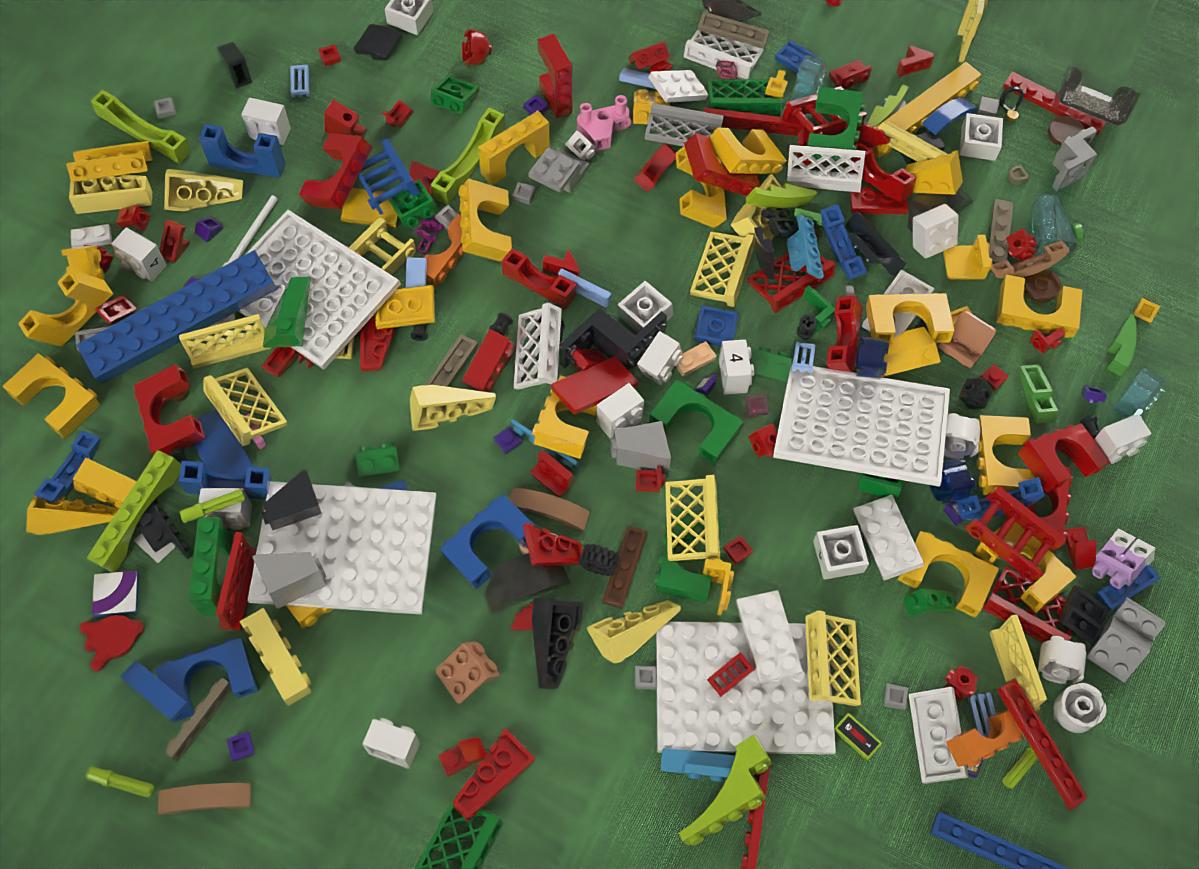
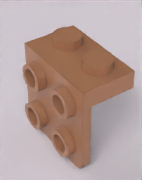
M964 310L953 325L955 331L951 341L940 343L938 348L971 369L993 339L996 329Z
M476 641L462 643L436 669L437 675L457 703H463L483 683L495 681L500 676L495 663L489 660L484 653L483 646Z

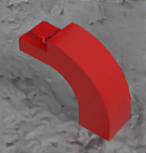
M663 143L642 166L633 180L646 192L649 189L651 190L656 185L661 174L676 159L677 151L669 144Z

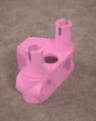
M617 96L615 98V105L592 110L589 103H583L580 106L581 113L577 117V131L583 133L596 146L594 151L610 148L613 132L624 130L631 125L625 96Z

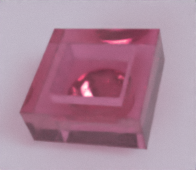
M717 61L715 67L720 78H737L738 72L734 62Z
M765 393L745 396L748 417L768 415L769 409Z

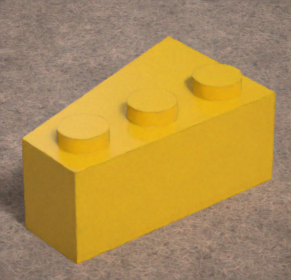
M958 150L945 156L939 155L931 160L925 159L908 164L904 169L917 177L912 193L955 195L963 183Z
M97 245L61 250L62 256H67L69 266H66V271L73 269L104 280V273L99 265L101 253L97 250Z
M88 458L84 459L73 478L75 491L113 504L118 509L137 482Z

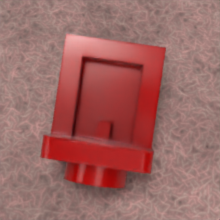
M399 99L389 113L383 110L382 114L386 117L385 121L392 127L396 125L402 128L414 111Z
M138 205L122 208L118 213L119 217L116 224L121 228L134 225L140 231H144L149 222L150 215Z
M1059 328L1048 337H1045L1037 330L1032 335L1030 342L1035 349L1044 354L1051 348L1053 350L1058 348L1063 343L1061 340L1066 333Z
M657 466V470H636L635 492H660L661 485H665V473H661V466Z

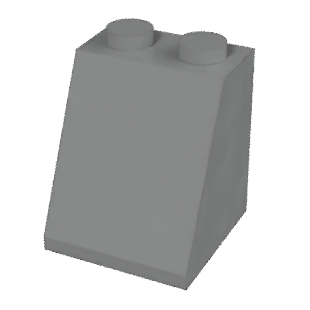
M662 421L614 430L613 437L610 438L611 457L616 459L617 465L638 470H657V466H661V473L669 474L671 456Z
M311 552L259 554L252 556L277 609L326 586L323 579L327 576L319 558L314 559Z

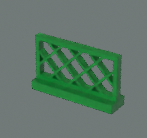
M708 79L709 108L780 117L782 98L774 96L768 98L770 95L765 94L762 96L757 93L760 90L766 92V86L770 79ZM712 85H719L721 88L716 89ZM736 85V86H738L739 88H737V89L735 90V89H733V88L730 87V86ZM748 86H755L756 88L752 90ZM727 90L728 92H730V94L725 95L722 92ZM742 90H744V91H746L748 94L744 96V95L741 94L740 92H741Z
M451 802L415 869H434L433 866L444 862L446 868L450 869L449 861L461 857L462 860L460 869H480L504 823L499 817L480 810L472 818L477 816L486 818L483 826L474 830L470 819L468 823L471 831L458 835L456 824L464 822L466 819L461 817L454 820L453 812L455 807ZM453 826L455 837L443 841L442 832L444 828ZM472 836L474 841L472 847L463 851L460 840ZM457 841L459 853L447 857L445 845ZM441 847L444 858L432 862L430 856L432 850Z

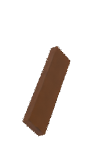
M627 526L618 553L620 560L615 574L610 576L602 603L623 609L647 531Z

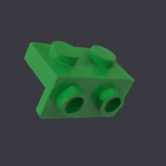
M759 346V349H754L750 363L754 366V373L786 382L793 360L789 358L790 354L778 351V354L770 353L771 349Z
M392 442L381 443L378 448H372L371 445L359 447L360 450L355 452L359 477L400 471L397 445H392Z

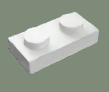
M109 224L71 230L72 247H83L84 244L100 246L112 243L111 227Z

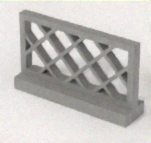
M652 103L644 140L684 146L688 138L692 137L695 133H703L705 136L710 137L712 135L710 133H713L716 128H721L723 115ZM667 127L669 130L664 132L661 128ZM685 130L687 133L682 135L679 131ZM653 131H657L659 134L655 135L650 133ZM675 134L677 137L672 138L669 135Z

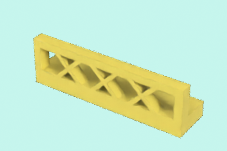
M889 121L883 122L879 129L885 132V136L890 138V142L887 145L917 162L925 159L931 160L939 155H948Z

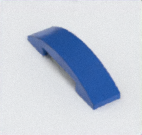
M956 98L937 109L922 125L934 135H937L946 130L953 121L966 116L967 113L974 114L978 109L965 98Z
M838 204L821 210V219L828 242L845 275L851 280L866 274L867 270L861 256L856 255L843 225L845 220Z
M82 431L71 445L73 451L51 479L46 478L34 495L48 502L55 503L67 494L74 486L73 478L84 459H93L101 438Z
M1039 477L1018 483L1019 488L1007 491L1025 507L1045 496ZM977 495L957 500L961 519H981L991 505L985 498L978 500ZM998 509L993 517L1005 514Z
M136 660L120 676L122 680L172 722L189 705Z

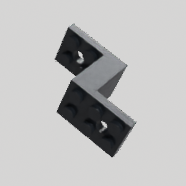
M599 308L559 345V364L566 369L569 365H573L576 362L572 357L576 350L590 349L594 345L609 359L616 356L628 370L634 368L658 332L660 331L665 334L667 315L661 311L634 336L604 310Z

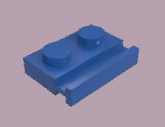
M789 40L788 44L784 45L775 55V61L804 77L813 67V64L818 61V56Z

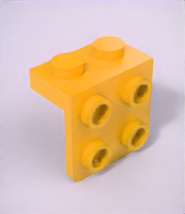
M645 89L635 91L633 124H648L652 103L670 106V102L666 103L657 90L655 92H648Z
M978 235L973 245L954 246L943 251L948 279L986 278L989 270L992 269V259L989 258L990 245L986 241L985 235Z
M710 558L705 560L702 575L712 576L711 582L722 584L717 615H722L723 610L727 611L730 601V587L734 571H730L731 563L722 562L719 558Z

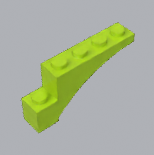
M755 735L735 746L737 749L736 756L723 788L706 811L691 825L678 833L682 841L688 846H695L704 840L703 837L710 833L719 832L724 824L740 819L743 816L742 813L749 809L758 808L762 805V801L766 799L753 775L765 772L772 762Z

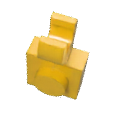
M779 70L776 78H770L765 94L783 98L788 83L784 78L786 71Z

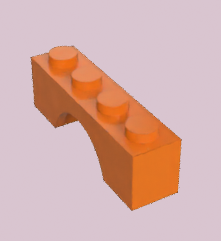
M459 214L455 216L447 227L449 239L452 241L451 246L441 254H426L424 258H427L426 283L433 285L434 288H437L440 283L445 281L448 272L456 267L461 255L464 256L466 252H463V245L461 243L462 227H460L461 215Z
M1009 709L1002 710L988 718L989 734L987 738L982 736L976 729H972L945 741L958 767L968 765L969 768L981 763L980 758L984 760L995 755L994 750L1001 751L1010 746L1008 742L1015 743L1023 739V733Z

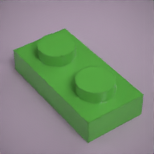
M796 207L795 216L801 214L806 218L815 220V224L823 226L820 213Z

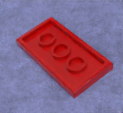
M614 356L552 383L551 389L575 415L599 404L628 383L633 388L637 387L639 381Z

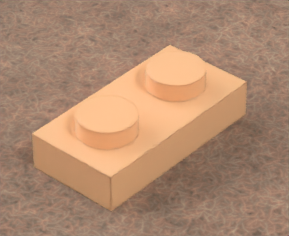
M704 342L684 352L682 355L683 359L676 368L684 377L716 360V355L708 343Z

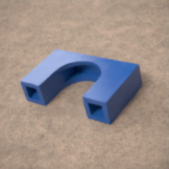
M204 124L199 141L211 167L281 178L285 160L277 136L258 133L253 147L255 153H246L229 143L223 127Z
M190 461L181 462L179 483L187 494L200 495L201 488H243L249 499L266 500L270 482H273L269 468L247 466L245 475H226L208 470L202 462Z
M502 494L500 497L493 499L484 511L478 512L469 524L462 526L453 538L446 540L440 550L444 557L477 590L492 576L488 568L474 554V545L478 537L488 530L501 529L508 532L522 547H525L527 542L523 525L527 522L533 523Z
M230 638L224 644L208 646L202 652L186 654L180 660L166 661L160 667L155 668L157 678L189 704L173 723L194 715L189 686L193 676L204 667L216 665L225 668L233 694L238 699L259 692L247 646L242 638Z

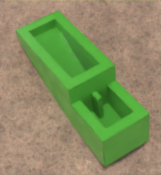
M1132 314L1124 322L1108 350L1114 354V357L1107 369L1119 376H1122L1128 368L1136 347L1135 316Z
M1040 365L1020 366L1019 370L1024 394L1035 424L1055 422L1058 409L1051 397L1053 390Z

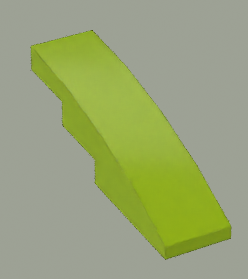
M902 85L896 97L889 95L884 107L876 105L868 124L877 127L895 114L902 105L909 87Z
M787 183L781 188L770 185L766 190L755 187L746 197V204L768 208L797 207L807 205L816 196L817 191Z

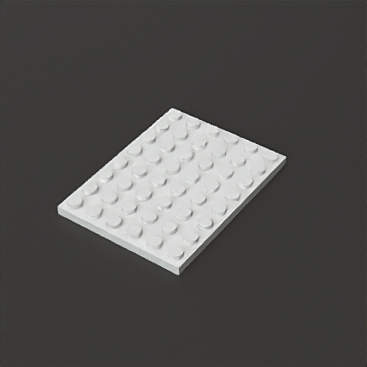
M287 210L247 252L249 253L253 250L257 252L277 290L238 311L246 317L259 314L263 326L266 328L290 278L310 277L303 345L291 348L322 369H325L401 283L389 273Z
M791 363L774 449V458L940 487L949 388L812 366L810 374L807 373L808 370L799 372L800 369L796 368V371H792L793 363Z
M270 482L266 501L287 483ZM312 484L322 514L276 530H272L270 524L265 525L264 520H262L256 555L311 552L314 559L319 558L327 576L323 579L325 587L286 605L422 614L437 497L435 492ZM254 563L248 601L249 603L274 604Z
M667 622L656 632L657 752H662L663 748L705 753H736V745L755 735L767 754H835L833 703L822 700L813 702L809 699L806 624L788 623L803 671L802 674L759 683L755 670L720 697L707 679L741 652L755 669L742 623ZM827 641V650L829 652V642ZM738 661L736 663L742 672L746 671L745 667ZM828 663L829 673L831 674L830 663ZM733 666L729 668L736 678L740 676ZM726 672L722 674L729 684L733 681ZM719 677L715 679L722 689L726 687ZM830 684V696H832V688Z

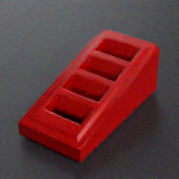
M740 652L710 676L707 681L719 696L722 697L754 672L755 669ZM740 661L746 671L742 672L736 663ZM733 666L740 676L736 678L729 670L730 667ZM724 672L733 680L730 684L722 675ZM717 677L725 684L726 687L724 689L715 680Z

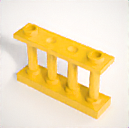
M149 141L74 151L75 162H69L66 165L71 182L148 171L146 161H152L153 156Z

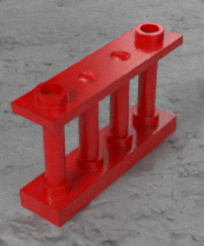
M840 86V87H837V88H834V89H842V90H844L841 86ZM818 93L788 101L782 114L786 120L798 118L810 133L833 136L841 134L848 128L847 122L839 116L828 114L833 122H828L820 113H815ZM866 112L860 113V115H863L861 125L864 124V119L867 115ZM805 114H811L820 126L815 127Z
M998 485L985 498L991 505L979 521L975 518L964 528L969 531L972 537L979 539L1018 570L1024 578L1033 582L1044 574L1037 567L1048 550L1054 551L1064 544L1066 538ZM999 509L1008 518L997 534H994L986 526ZM1016 522L1025 531L1012 548L1003 539ZM1033 536L1042 545L1032 560L1028 561L1020 553Z

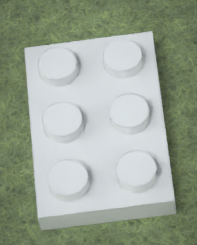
M692 70L651 72L648 77L666 103L706 100L709 95Z

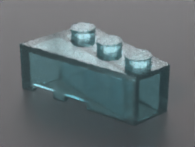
M807 54L805 55L798 69L792 100L816 94L819 87H824L827 73L825 61Z
M1038 193L1032 204V232L1037 241V253H1044V246L1062 240L1069 248L1067 255L1071 256L1078 242L1058 196Z
M1143 368L1134 378V381L1132 380L1113 410L1126 418L1135 414H1139L1142 418L1164 392L1162 386L1166 381Z

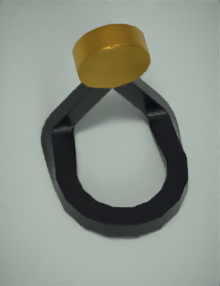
M1019 87L1007 88L1000 97L999 105L1007 111L1006 118L1009 121H1016L1019 114L1016 110L1024 96L1023 90ZM1010 92H1018L1020 94L1018 102L1013 110L1005 105V97Z

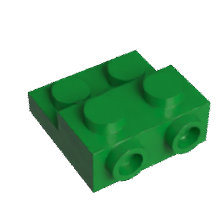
M447 75L431 89L430 102L436 107L447 108L452 113L463 114L470 107L471 100L479 93V86Z
M420 179L414 181L419 191L417 195L412 196L409 190H404L388 199L405 228L416 226L418 221L424 218H431L438 211L434 200Z

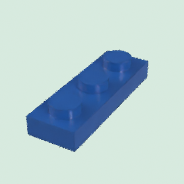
M1146 565L1130 586L1125 584L1122 588L1117 589L1110 584L1099 591L1096 596L1102 604L1110 609V612L1121 605L1127 597L1129 599L1158 581L1160 577L1150 565Z

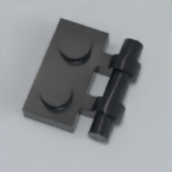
M767 208L761 211L762 217L770 219L767 223L775 237H791L799 230L796 219L789 217L790 213L784 208H777L776 210L774 208Z

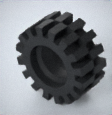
M586 544L582 550L579 564L584 569L587 568L588 571H593L595 574L600 573L602 576H613L620 556L614 553L613 550H608L607 547L603 548L601 545Z

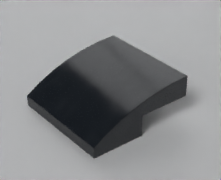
M369 24L353 49L356 54L371 55L373 60L387 61L403 35L388 27Z
M754 227L758 265L770 280H775L772 239L764 240L762 227Z
M1073 586L1065 601L1060 623L1094 646L1105 629L1101 624L1110 609L1079 586Z

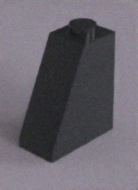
M232 41L217 47L220 59L235 88L238 89L253 83L245 58L235 43Z
M302 470L263 503L265 512L261 513L265 525L270 524L272 530L322 514L307 470Z

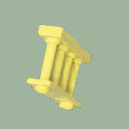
M379 217L348 248L360 256H363L367 251L373 252L387 262L381 269L392 275L407 260V257H413L416 251L413 239H410L404 244L387 232L386 221ZM383 238L398 248L399 251L392 257L374 244Z

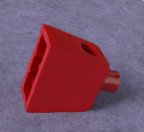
M331 101L324 112L325 133L357 135L364 138L367 128L359 125V115L339 102Z

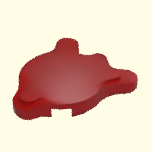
M112 615L99 622L85 621L81 623L79 629L87 636L84 646L85 650L88 652L96 651L90 664L91 669L95 672H100L110 660L128 654L132 650L131 647L135 640L137 641L138 637L145 630L142 622L131 620L121 615Z

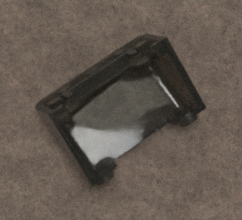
M1068 65L1061 83L1058 100L1070 108L1115 125H1122L1128 120L1141 93L1132 88L1122 86L1114 92L1112 97L1083 86L1085 82L1082 81L1081 70Z

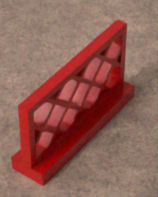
M786 253L774 261V269L781 270L780 275L774 274L775 280H779V285L768 284L769 278L762 270L748 277L747 283L771 304V310L776 314L801 298L808 285L815 289L834 277L835 263L832 260L826 261L820 255L824 276L822 279L809 273L805 276H796V271L791 269V265H784L785 261L790 260L789 253ZM803 266V267H802L800 270H798V271H805V272H807V268H806V266ZM783 270L794 271V276L783 275ZM758 278L766 279V283L758 284L755 280ZM782 280L793 281L789 286L781 285ZM767 289L778 290V293L771 297L767 293Z
M240 532L235 533L216 615L220 619V629L242 632L243 627L240 621L245 619L249 603L248 596L255 563L252 556L256 555L257 549L251 548L243 533Z
M1005 565L982 609L1005 622L1010 616L1018 615L1023 632L1042 643L1049 641L1052 636H1060L1064 640L1070 641L1072 631L1066 627V633L1058 630L1055 624L1060 623V619L1053 620L1049 613L1050 610L1057 609L1061 617L1066 599L1057 595L1052 600L1054 605H1045L1037 612H1043L1047 621L1038 619L1035 612L1026 603L1025 605L1028 610L1020 609L1016 602L1023 600L1020 597L1014 598L1010 589L1018 588L1022 596L1025 593L1024 587H1030L1035 582H1031L1020 573ZM1005 575L1013 577L1016 584L1008 585ZM1005 590L1008 599L1004 600L997 596V591Z

